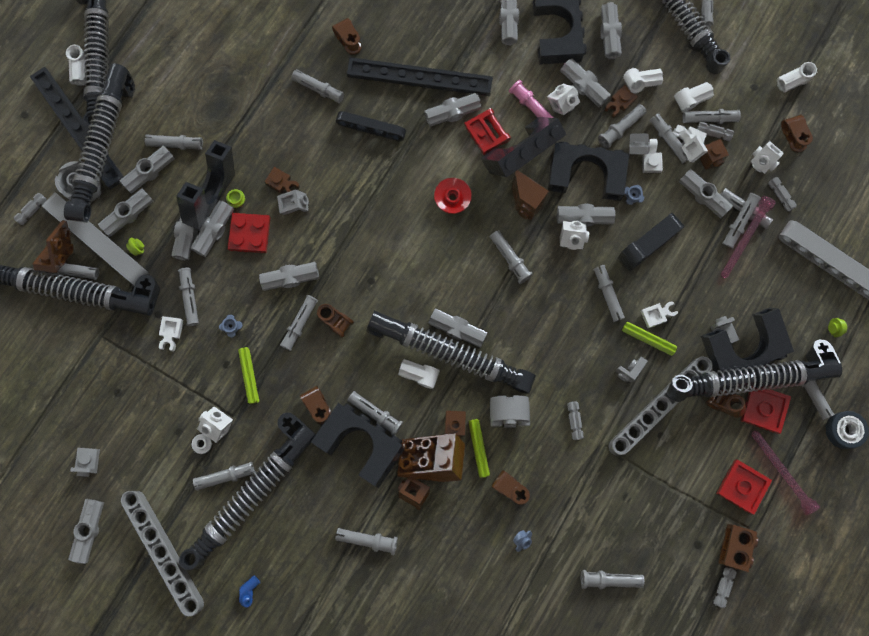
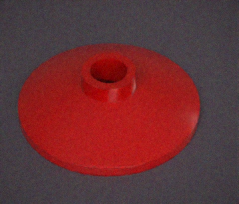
M459 178L444 179L437 185L434 193L437 206L449 214L464 211L469 206L472 197L468 184ZM453 195L456 199L450 200L449 197Z

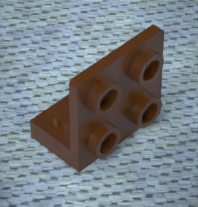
M62 220L46 240L47 246L32 263L34 270L57 273L68 257L72 255L74 246L71 244V231L66 220Z

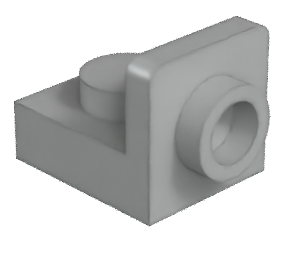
M630 134L629 154H649V134Z
M293 190L277 196L279 211L282 215L298 210L304 212L309 210V201L306 193Z
M724 316L715 320L716 324L711 326L712 331L716 329L726 330L731 343L739 341L732 324L735 321L734 317L727 319Z
M642 357L637 361L633 359L627 368L630 371L619 366L615 372L618 373V377L624 382H633L647 363V360Z
M77 448L75 468L71 467L70 471L77 472L76 476L89 477L90 473H97L100 449Z

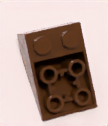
M456 433L402 439V445L405 447V450L399 459L398 477L439 482L462 480L465 443Z

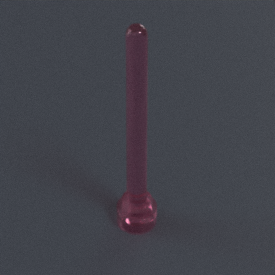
M766 196L761 197V200L758 202L759 210L721 273L722 278L729 276L765 213L774 208L776 202Z
M753 431L752 437L800 499L801 509L804 513L810 515L818 510L820 506L816 500L807 497L758 431Z

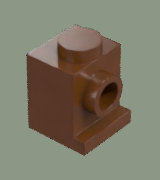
M407 478L398 487L399 498L420 511L429 496L430 487L415 478ZM411 492H415L416 495L413 496V495H411L410 493H411Z

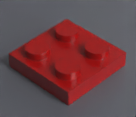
M232 213L228 250L267 253L271 217L269 215Z
M771 389L749 392L745 403L746 413L741 417V421L776 434H781L791 396Z
M735 459L716 494L747 513L754 515L772 480Z

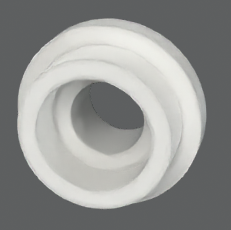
M203 434L195 436L192 440V448L196 453H207L212 447V440ZM203 440L204 446L200 448L198 443Z

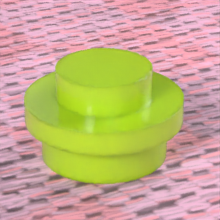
M234 189L228 192L226 201L231 207L238 208L244 204L245 195L241 190Z
M130 238L126 247L133 255L137 256L144 253V244L139 239Z
M839 318L831 319L828 326L829 332L834 337H841L847 332L846 322Z

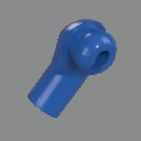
M255 575L242 585L239 590L240 604L246 608L252 605L253 589L260 584L259 579Z

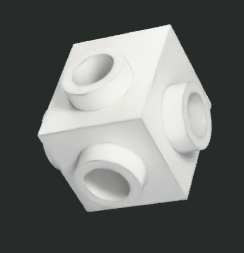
M566 84L557 86L555 91L547 96L553 111L562 115L572 111L580 103L577 89Z
M769 141L764 148L761 146L757 148L752 154L754 158L750 162L753 163L752 166L758 172L762 171L765 174L768 170L773 171L779 165L777 160L784 153Z
M563 221L560 246L572 250L583 249L584 242L587 243L589 238L586 224L579 221Z
M213 407L208 412L204 411L202 413L197 430L217 443L228 433L233 419Z

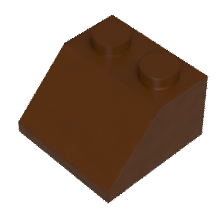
M517 170L515 172L512 190L516 211H518L522 218H528L532 221L543 206L549 191Z

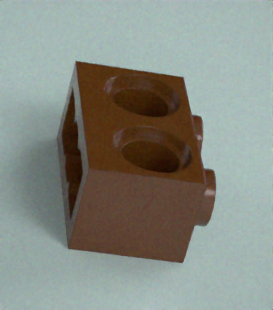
M727 524L718 563L749 572V568L753 566L754 562L752 557L753 550L758 544L757 532ZM741 533L745 536V541L742 544L739 542V535ZM739 553L741 560L736 564L734 556Z

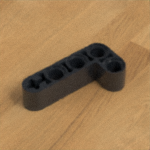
M672 212L640 239L628 245L617 258L629 271H632L685 226Z

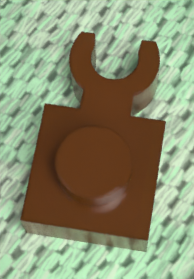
M624 85L612 96L611 101L613 102L607 104L605 111H608L610 108L614 109L615 112L611 116L614 118L618 115L620 109L625 111L635 102L637 96Z
M276 167L272 169L264 181L266 185L280 193L284 189L290 192L291 187L300 188L296 181H289L291 179L290 175Z

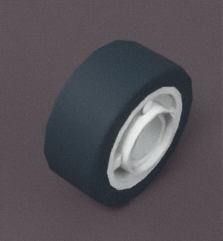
M843 411L836 413L828 419L826 435L834 446L840 449H853L862 446L866 442L869 435V427L866 420L860 414L854 411ZM845 426L849 428V434L845 432Z

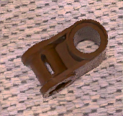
M349 18L332 26L336 38L349 54L356 55L361 51L360 36Z
M797 115L782 120L781 129L786 136L791 150L797 153L803 152L813 140L804 116Z
M322 304L317 310L319 320L342 338L345 336L344 333L348 327L354 324L353 320L329 304ZM324 310L332 312L329 318L321 316Z
M315 386L301 394L300 397L313 419L323 425L331 411L318 386ZM320 411L324 412V418L319 417Z
M736 394L717 395L716 397H710L705 402L710 408L736 418L742 417L746 413L744 399ZM735 403H739L742 405L739 409L736 410L731 408V406Z
M504 470L501 471L491 485L505 497L507 496L517 504H525L530 498L529 490ZM523 490L525 499L518 501L515 492Z

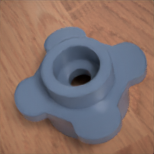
M635 185L625 188L627 204L632 205L634 202L641 203L644 201L641 186Z
M228 315L219 325L221 331H225L228 337L232 338L243 325L242 322L235 320L233 315Z
M520 531L516 534L513 542L517 546V552H520L522 549L525 550L531 545V531L527 533Z

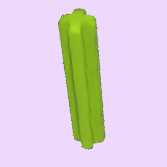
M626 322L623 326V332L671 356L677 350L676 345L630 322Z
M248 347L240 348L238 352L248 403L255 404L259 402L250 350Z
M478 419L470 420L469 428L479 477H488L490 473L480 423Z

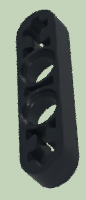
M344 111L338 112L335 121L338 125L396 141H403L406 134V129L401 126Z

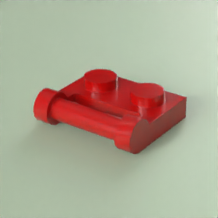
M491 108L464 123L465 128L483 155L511 140L510 135L506 134L495 118V113ZM484 120H489L499 138L496 139Z

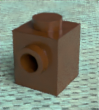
M721 139L705 145L708 152L701 156L700 160L705 170L723 165L725 163L724 160L729 154Z
M446 411L445 435L456 433L460 439L465 436L466 411Z

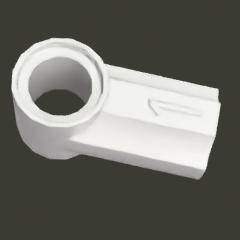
M71 45L66 50V56L69 59V82L71 84L84 85V82H86L84 80V71H86L84 69V61L86 60L84 55L86 54L78 45Z
M806 62L801 67L778 77V88L785 93L799 85L807 84L817 73L816 65L812 62Z
M632 68L625 72L623 78L632 93H638L644 87L662 84L663 72L661 69L639 72L638 69Z
M706 82L691 89L684 88L677 92L674 98L682 112L689 111L697 104L711 99L714 96L713 87Z
M404 359L398 375L416 381L417 384L426 388L434 389L440 370Z

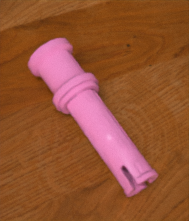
M518 80L510 88L509 93L514 94L520 100L519 103L526 105L537 117L554 118L533 97V92L528 91L522 85L521 80Z

